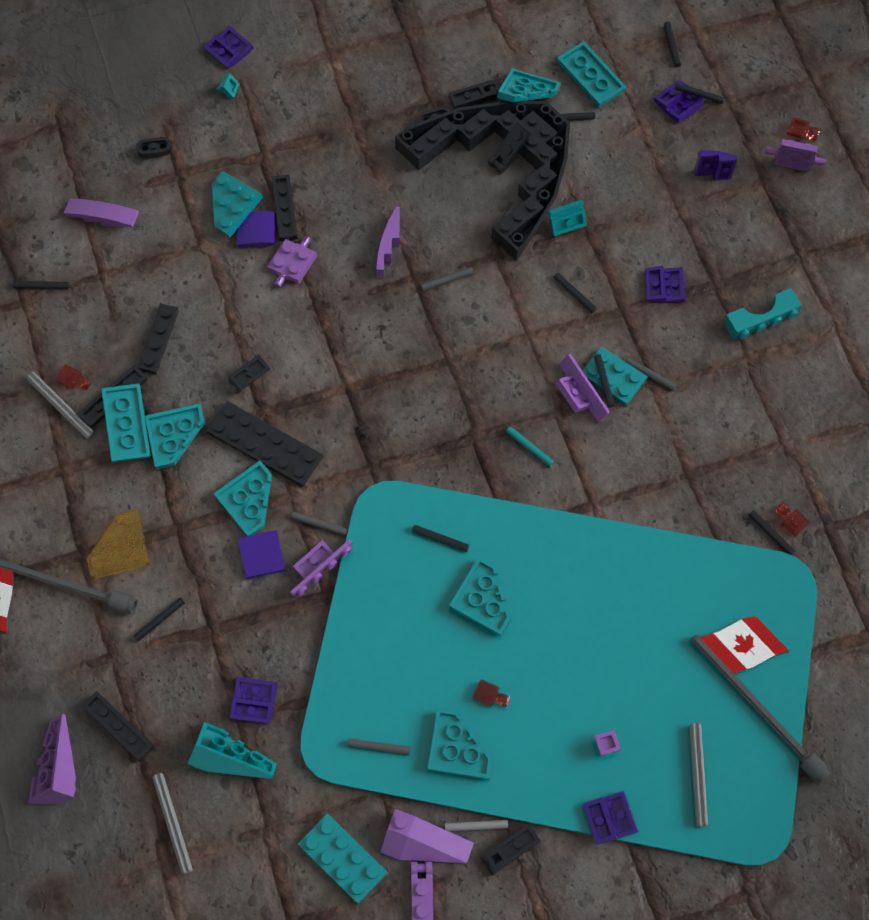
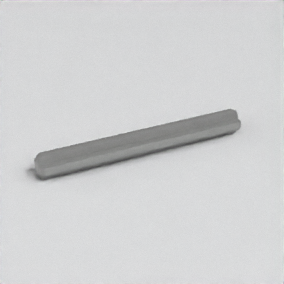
M35 372L27 375L28 382L86 439L94 434L93 430Z
M693 723L689 726L695 819L697 827H706L708 825L702 730L701 724Z
M158 773L152 779L182 874H188L193 871L164 775Z

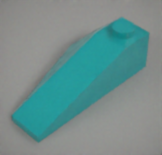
M204 722L187 764L206 772L267 779L273 778L276 763L257 751L251 752L244 747L245 743L238 740L236 742L228 737L229 733L225 730Z

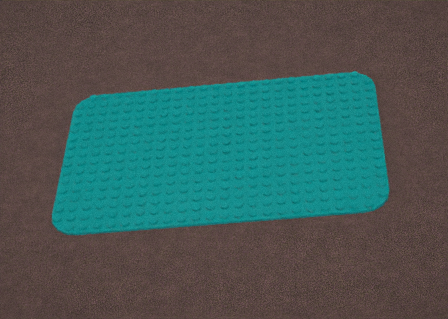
M382 481L368 487L358 497L352 511L346 542L350 539L353 543L352 551L347 556H342L301 732V754L306 766L317 778L335 785L593 835L583 804L624 791L639 832L616 839L618 841L744 866L764 865L777 859L787 848L793 829L800 758L693 643H690V640L695 635L703 637L719 632L741 619L756 616L790 652L774 656L752 669L734 675L801 745L817 604L816 580L809 567L801 560L781 551L402 481ZM417 525L469 544L468 551L465 552L412 532L413 526ZM478 557L496 566L507 608L511 616V621L501 637L449 608V604ZM437 708L457 711L484 749L490 754L492 764L489 780L427 771ZM693 723L701 724L708 816V825L706 827H697L695 819L689 726ZM615 730L621 751L600 757L594 736ZM351 738L409 746L410 755L348 747V741Z

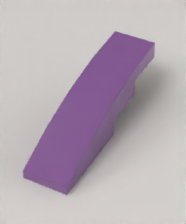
M70 198L64 214L67 217L82 218L85 222H100L103 226L133 227L139 212L135 209L111 203Z
M396 207L381 238L377 257V279H384V263H392V247H399L400 207Z

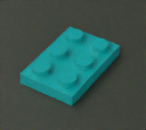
M601 347L595 355L601 354L613 399L627 406L645 383L648 376ZM593 357L583 369V373L592 385L603 391Z

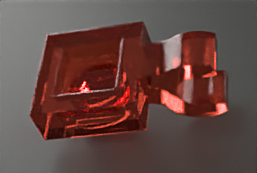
M793 117L787 134L800 139H804L807 136L809 140L817 141L820 129L810 127L809 121Z
M66 364L55 379L57 383L70 389H74L77 385L88 390L91 385L88 382L89 379L82 376L83 374L80 370Z
M784 502L775 510L778 515L785 519L781 524L795 537L810 523L797 509L791 512L789 506Z
M480 680L473 695V700L492 707L493 703H497L507 708L510 697L498 693L500 687Z

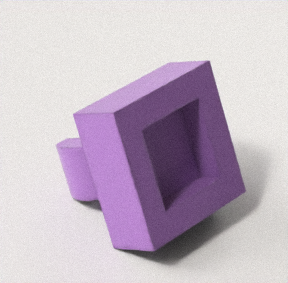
M615 730L594 736L600 757L621 751Z

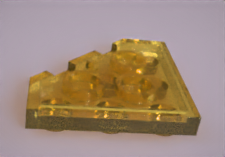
M138 509L119 513L88 556L87 562L91 579L150 565Z

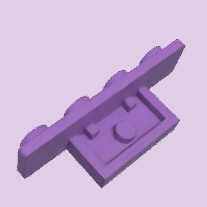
M567 354L560 363V367L567 377L558 379L555 384L575 413L589 409L598 423L603 422L610 413L609 409L573 356Z
M349 539L335 552L323 540L293 566L304 580L290 592L294 598L297 595L300 597L308 590V585L312 582L314 584L323 577L322 573L326 569L331 570L338 563L336 560L341 556H347L352 551V541Z

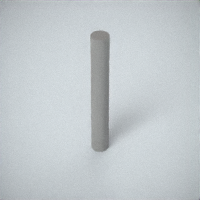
M508 820L445 823V830L449 832L508 828Z

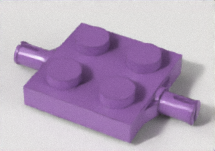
M782 139L777 149L766 147L765 154L775 156L774 165L809 172L814 164L825 166L827 160L816 157L818 146L793 140Z
M304 236L300 244L287 239L284 240L267 266L268 271L278 275L274 286L281 288L285 280L300 284L317 257L315 251L307 248L311 241L309 237Z

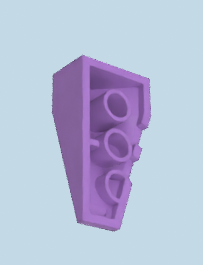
M60 714L50 720L43 746L46 747L45 752L37 762V765L40 766L38 775L32 778L29 804H62L74 797L76 792V775L65 714Z
M395 809L380 853L399 861H434L467 864L474 843L418 817Z

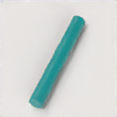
M511 426L507 429L506 433L547 466L551 467L555 461Z

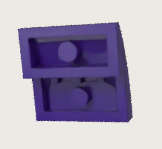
M230 26L219 37L215 35L204 47L227 68L237 64L254 49L251 43Z
M678 80V81L675 82V83H679V84H683V85L689 86V85H687L686 83L682 82L681 80ZM674 83L657 95L654 101L666 114L680 124L704 106V99L674 90Z
M700 150L694 169L695 176L713 175L714 181L729 180L732 178L738 160L737 156L721 151Z
M271 211L251 212L237 229V246L241 249L254 245L258 248L275 245L276 213Z
M664 266L645 268L648 302H686L683 267L664 269Z
M277 530L238 538L246 579L285 571Z
M237 677L230 718L271 723L278 682Z
M624 791L583 804L596 845L639 832Z

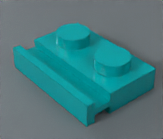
M582 200L548 211L551 233L554 237L587 226L585 209L583 207L584 202Z

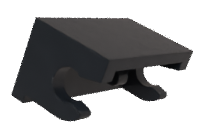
M258 354L229 376V383L231 386L234 385L237 389L236 391L240 393L271 368Z

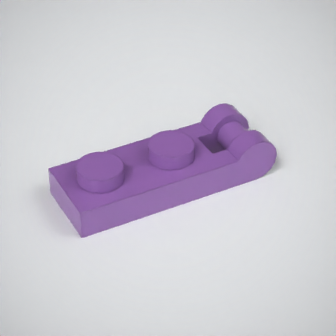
M432 861L426 862V864L411 862L412 920H433ZM418 872H426V879H418Z

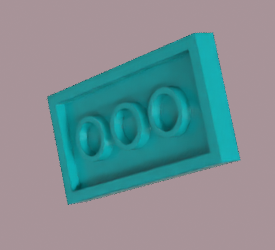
M585 41L557 57V63L599 108L624 93L627 89L625 84Z
M140 383L101 388L112 463L151 458Z
M328 813L298 843V846L358 905L388 874Z

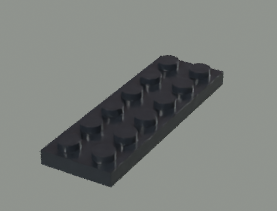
M229 401L224 404L206 430L207 434L257 462L260 460L267 468L301 487H304L323 458L322 453Z

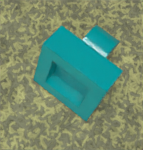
M226 73L223 79L220 80L217 90L228 98H234L240 84L230 73Z

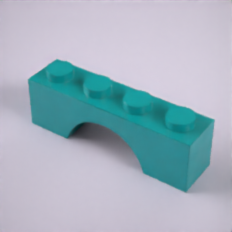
M792 288L775 294L771 303L772 309L765 314H753L744 308L726 314L723 323L734 341L745 339L754 332L760 333L766 327L771 325L777 326L785 319L797 317L802 305Z

